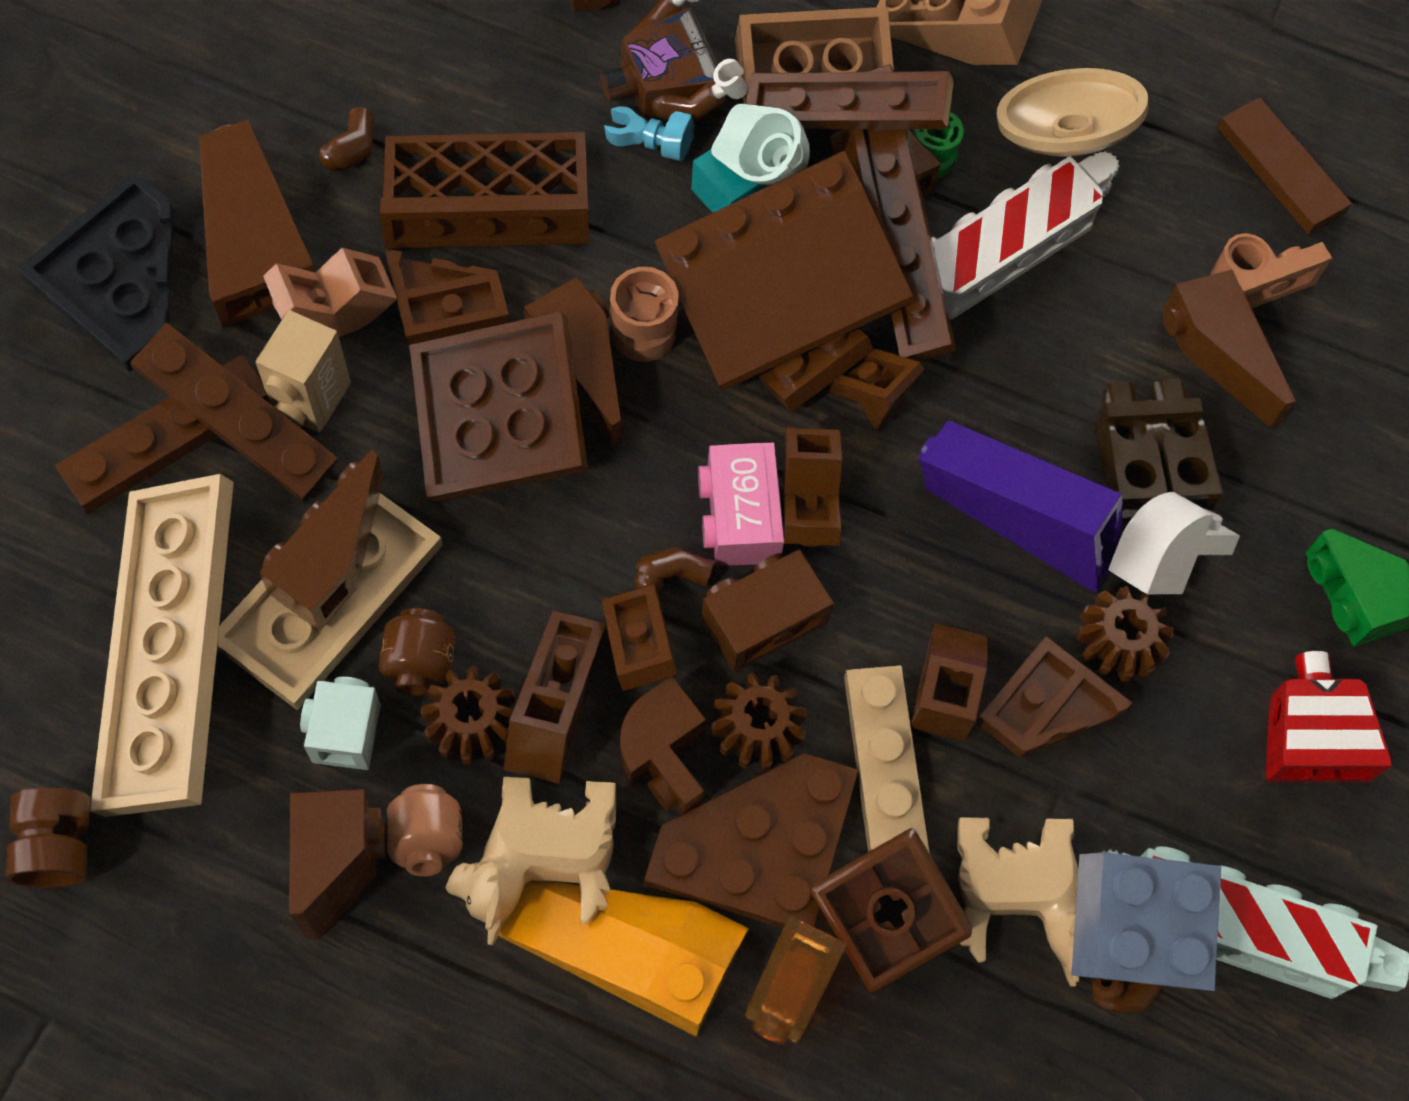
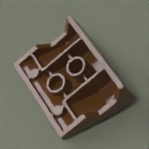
M845 151L654 241L669 277L675 282L679 292L678 297L721 391L915 301Z

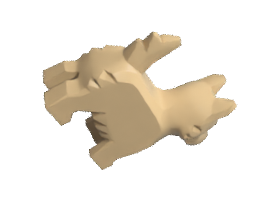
M503 778L502 806L485 846L481 861L473 864L462 863L456 866L446 885V890L449 894L466 901V907L472 917L485 922V929H488V945H494L503 924L517 906L525 884L531 880L579 883L581 890L580 922L588 925L598 911L608 908L604 895L609 894L610 887L605 872L612 859L614 847L612 831L616 823V783L586 781L585 796L590 802H586V807L575 815L572 808L561 811V806L557 803L548 807L547 802L534 805L530 778Z
M959 818L957 850L962 861L958 874V883L965 906L963 911L972 925L971 937L961 942V946H968L969 951L977 962L982 963L986 961L987 928L991 915L1038 916L1043 921L1047 940L1062 964L1069 985L1076 986V982H1079V976H1072L1071 971L1079 868L1071 845V840L1074 836L1073 819H1046L1042 830L1040 846L1032 842L1026 843V847L1019 843H1014L1012 850L1002 847L996 853L985 841L988 838L989 818Z

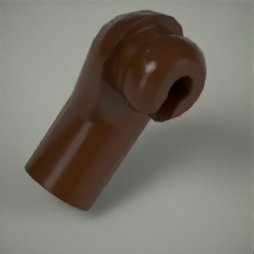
M363 107L353 108L349 111L348 131L332 138L329 143L324 144L319 150L320 162L326 169L330 171H336L339 168L347 169L366 160L370 156L373 140V113Z

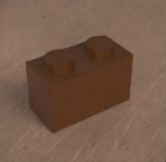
M799 549L785 557L781 553L767 557L755 567L754 573L738 581L735 578H728L714 585L707 592V597L703 598L701 619L734 673L827 624L834 603Z

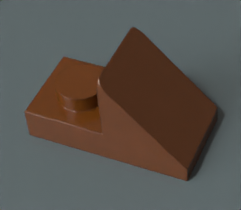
M874 348L872 352L827 385L824 390L859 402L873 427L878 430L910 396L924 368L919 361Z

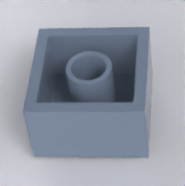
M1107 852L1080 854L1071 975L1215 991L1221 866Z

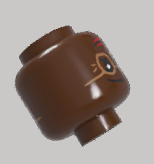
M422 608L405 609L400 613L399 617L391 619L385 625L378 665L379 671L386 679L395 683L396 691L411 696L427 695L431 685L440 686L447 682L446 673L448 670L452 671L456 634L450 625L444 622V617L435 611Z

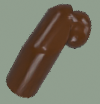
M676 547L664 549L642 556L635 567L638 573L635 575L634 584L638 589L654 584L656 591L659 592L663 587L664 578L678 576L708 587L716 561Z
M1094 978L1092 982L1094 1001L1101 1008L1112 1013L1143 1012L1151 1006L1164 988L1162 985Z

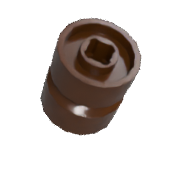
M64 788L26 789L11 795L9 831L18 836V838L8 844L5 881L13 885L31 888H62L85 882L88 846L79 841V837L88 833L90 796L80 791Z

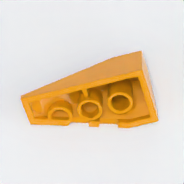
M531 880L525 884L517 906L502 926L499 933L500 937L697 1036L748 931L747 927L697 902L610 890L609 894L604 895L608 908L598 911L588 925L580 922V885Z

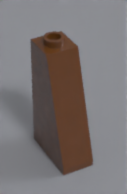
M248 119L233 125L220 126L213 132L199 136L209 294L222 328L275 309L272 303V296L263 276L276 263L315 272L313 263Z

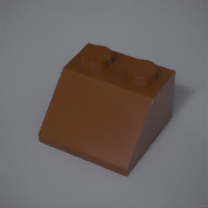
M364 789L290 793L289 915L307 940L320 939L378 878V859L388 858L386 853V823H382L380 808H372Z

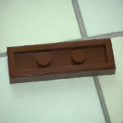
M1260 97L1221 118L1217 126L1219 131L1307 234L1314 232L1348 211L1352 204L1350 200Z

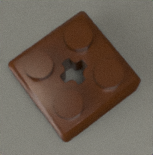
M913 828L907 829L819 880L811 890L817 904L867 990L870 992L879 990L970 938L972 935L970 921L918 833ZM889 895L894 901L902 898L907 905L902 911L904 921L896 924L891 916L884 919L878 916L877 912L883 905L882 896Z

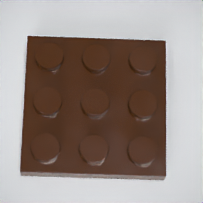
M562 311L409 345L426 496L433 502H439L588 471L568 318Z

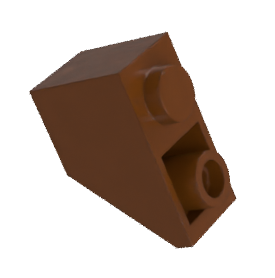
M933 623L910 723L912 729L963 742L966 740L977 718L987 670L988 636Z

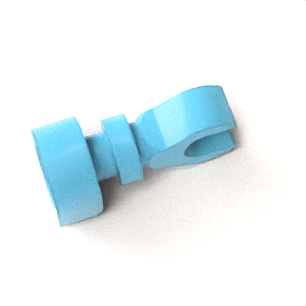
M619 106L611 109L613 122L627 125L624 128L604 125L606 139L611 144L623 147L644 142L645 148L653 150L661 146L662 157L681 162L686 159L694 139L693 131L695 124H693L694 121L691 114L675 111L671 114L664 127L662 121L651 118L647 122L646 119L638 116L628 107Z

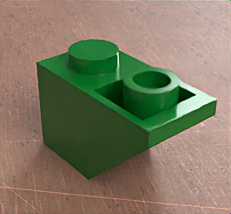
M1335 529L1322 532L1305 552L1308 558V569L1314 581L1322 585L1332 605L1333 619L1337 627L1347 634L1352 646L1356 647L1408 629L1409 565L1406 560Z

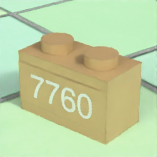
M291 310L287 311L255 361L270 404L300 428L303 425L318 433L321 432L324 425L328 422L351 383L337 331Z

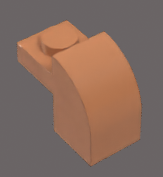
M341 248L316 273L276 263L263 276L272 296L273 306L281 319L284 318L288 310H291L336 330L339 337L368 325L397 300L380 258L346 248Z

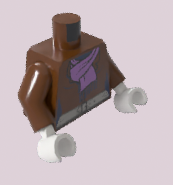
M659 0L635 28L621 40L622 67L600 73L603 92L608 102L633 95L642 117L647 120L651 118L669 120L671 114L678 111L691 114L692 120L696 123L710 112L722 110L725 95L732 99L744 97L748 90V84L741 77L744 73V68L736 60L726 59L717 65L692 8L684 9L683 3L685 1L698 2L699 0Z

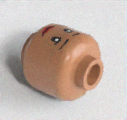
M432 784L413 785L402 791L401 795H398L389 803L386 812V853L392 862L406 868L412 875L431 876L439 873L442 867L451 864L459 857L463 845L462 810L458 801L447 794L444 789Z

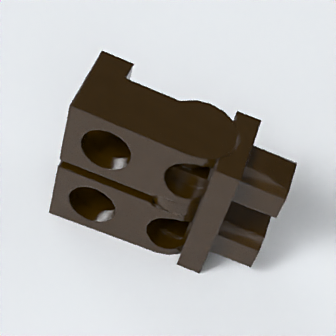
M1180 378L1162 379L1155 382L1150 390L1151 400L1137 401L1134 384L1129 381L1108 383L1102 394V413L1095 426L1097 442H1099V453L1104 466L1107 488L1122 494V521L1129 522L1148 501L1168 492H1175L1199 507L1212 511L1223 492L1206 426L1201 418L1203 409L1200 398H1188Z

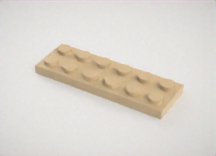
M222 474L129 492L90 812L109 817L201 805L234 484L233 481Z

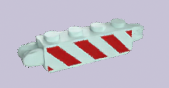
M1156 847L1155 850L1148 848L1140 856L1189 862V856L1186 853L1169 847ZM1110 849V850L1107 852V853L1119 854V853L1117 852V850H1116L1115 852H1112L1111 849ZM1221 866L1216 960L1330 999L1358 985L1394 992L1406 987L1409 973V953L1376 937L1377 925L1358 919L1359 913L1338 904H1324L1320 906L1302 900V894L1295 889L1282 885L1263 887L1246 881V876L1242 872L1230 867Z

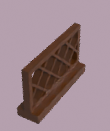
M585 132L385 136L383 198L380 200V217L385 248L589 244ZM555 150H576V155L562 166L547 157ZM505 151H518L525 156L512 167L497 158ZM456 152H468L475 157L461 168L447 159ZM418 153L424 159L411 169H408L397 161V154ZM535 165H538L550 174L537 185L523 176ZM485 166H488L500 175L487 186H484L472 177ZM435 167H438L449 177L436 187H433L423 180L422 177ZM560 183H564L577 194L548 193ZM510 184L515 185L526 193L524 195H497ZM460 185H463L475 194L474 196L447 197L449 193ZM410 186L424 195L422 197L395 198Z

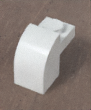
M1175 492L1164 493L1148 501L1129 521L1119 540L1108 570L1146 594H1183L1197 556L1232 555L1240 535L1222 526L1223 518L1218 514L1199 507Z

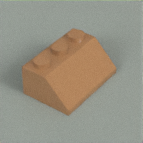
M888 7L739 15L735 44L737 62L744 68V73L741 77L748 84L747 93L743 97L744 104H747L751 73L868 72L891 64L894 70Z

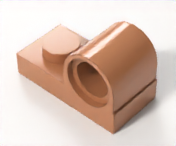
M1244 233L1229 239L1210 275L1232 269L1252 309L1315 285L1332 260V257L1322 242L1304 249L1300 246H1294L1276 257L1270 246L1263 239L1256 235Z

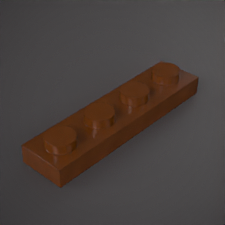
M950 71L751 73L747 104L780 108L788 111L799 120L804 129H947L954 80Z
M167 322L130 362L135 371L301 502L307 499L338 462L337 456Z
M242 354L223 365L225 369L270 404L263 382ZM169 397L54 466L82 508L89 514L218 435Z

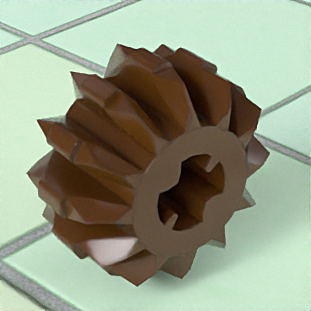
M1128 586L1120 588L1115 597L1106 590L1101 592L1094 601L1095 605H1087L1080 615L1084 625L1080 626L1076 632V641L1089 645L1082 654L1083 661L1098 659L1102 663L1099 667L1100 677L1107 676L1112 668L1116 669L1122 683L1130 681L1134 672L1142 678L1150 676L1155 670V663H1163L1170 653L1166 643L1173 637L1174 628L1161 623L1167 615V607L1152 610L1148 606L1150 594L1143 593L1138 600H1135Z
M473 665L467 671V679L460 681L454 671L448 670L446 673L448 688L431 685L428 693L434 703L421 707L422 719L430 723L424 730L427 741H441L439 752L444 758L452 756L460 748L462 763L466 765L472 763L474 751L480 749L484 758L492 761L495 757L492 742L500 745L507 744V727H509V720L514 710L510 707L515 702L514 691L511 688L499 689L501 680L500 676L495 672L488 675L481 682L478 668ZM472 708L480 710L481 717L478 720L473 721L472 716H469V723L461 722L460 713L467 709L471 715Z
M752 672L747 675L746 690L739 684L731 681L727 684L725 691L728 699H716L714 702L713 712L719 718L712 722V735L725 737L720 746V752L723 756L731 755L737 750L741 751L738 765L742 769L749 766L751 757H759L761 768L764 771L770 770L773 763V754L780 760L787 762L792 759L794 753L791 745H801L804 742L806 732L798 725L806 721L807 710L800 706H793L798 697L796 688L787 689L782 693L777 691L780 681L777 675L769 678L767 686H760L758 677ZM756 714L767 718L763 729H756L751 726Z

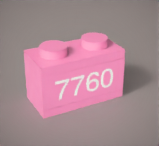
M774 442L709 446L707 466H698V484L700 498H710L711 515L702 516L704 548H714L715 567L759 564L771 555L782 554L784 536Z

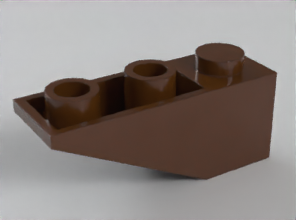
M370 450L360 462H352L345 468L338 479L336 489L324 502L318 501L306 511L301 519L300 528L286 543L280 542L269 551L259 572L268 594L319 632L357 590L384 479L378 454L373 450Z

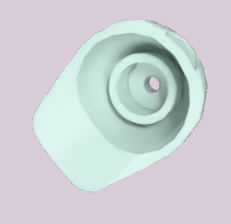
M735 105L729 112L711 148L713 156L740 177L762 185H773L806 169L810 158L809 142L799 120L783 109L758 105Z

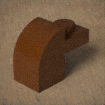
M786 427L781 496L784 544H801L807 547H817L820 545L840 546L839 488L842 470L840 430Z
M673 677L667 678L648 691L629 709L621 729L620 762L624 777L631 788L650 775L652 779L647 783L656 800L665 810L674 807L681 816L702 805L704 790L677 755L704 736L706 719Z

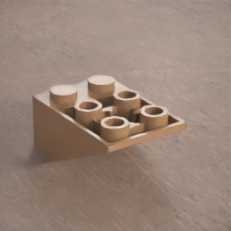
M880 0L877 7H888L891 38L972 65H1018L1042 0Z

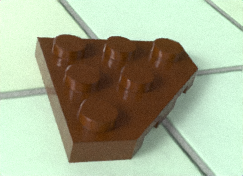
M803 753L663 824L645 875L644 885L811 937L819 911V905L813 897L811 890L816 882L829 875L858 769Z

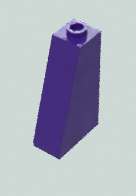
M947 420L936 437L931 436L925 442L920 453L919 463L922 467L925 489L1087 589L1098 593L1111 572L1108 569L1123 534L1122 494Z

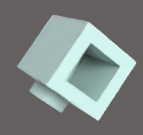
M337 677L334 683L317 681L314 699L306 698L300 722L301 732L307 733L304 748L312 763L369 770L381 708L375 688L369 687V684L363 680L352 677Z

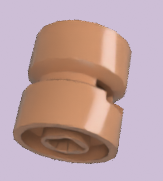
M653 267L633 268L620 275L611 288V339L614 347L624 357L633 361L650 362L660 359L671 351L676 341L679 292L675 282L665 272Z

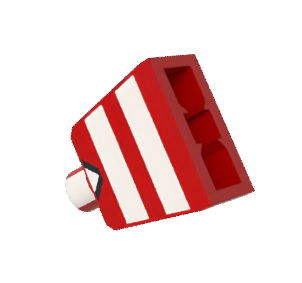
M1310 651L1297 655L1295 663L1298 679L1284 681L1273 692L1269 701L1266 781H1373L1392 765L1367 685L1360 679H1333L1330 657L1327 652Z

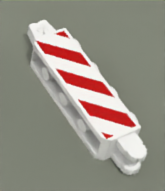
M1099 151V153H1094V156H1089L1079 163L1069 156L1055 166L1046 164L1032 175L1028 183L1017 190L1013 188L1004 190L992 201L990 207L977 215L974 212L966 214L956 222L950 232L939 239L932 237L949 319H954L1090 231L1096 213L1102 204V197L1109 193L1112 185L1110 181L1116 176L1120 166L1116 156L1106 151Z

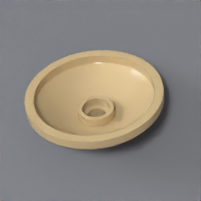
M1076 68L1050 72L1017 85L1001 99L997 107L998 127L1008 140L1025 150L1055 157L1084 156L1110 147L1132 134L1147 116L1148 94L1139 81L1126 74L1112 70Z

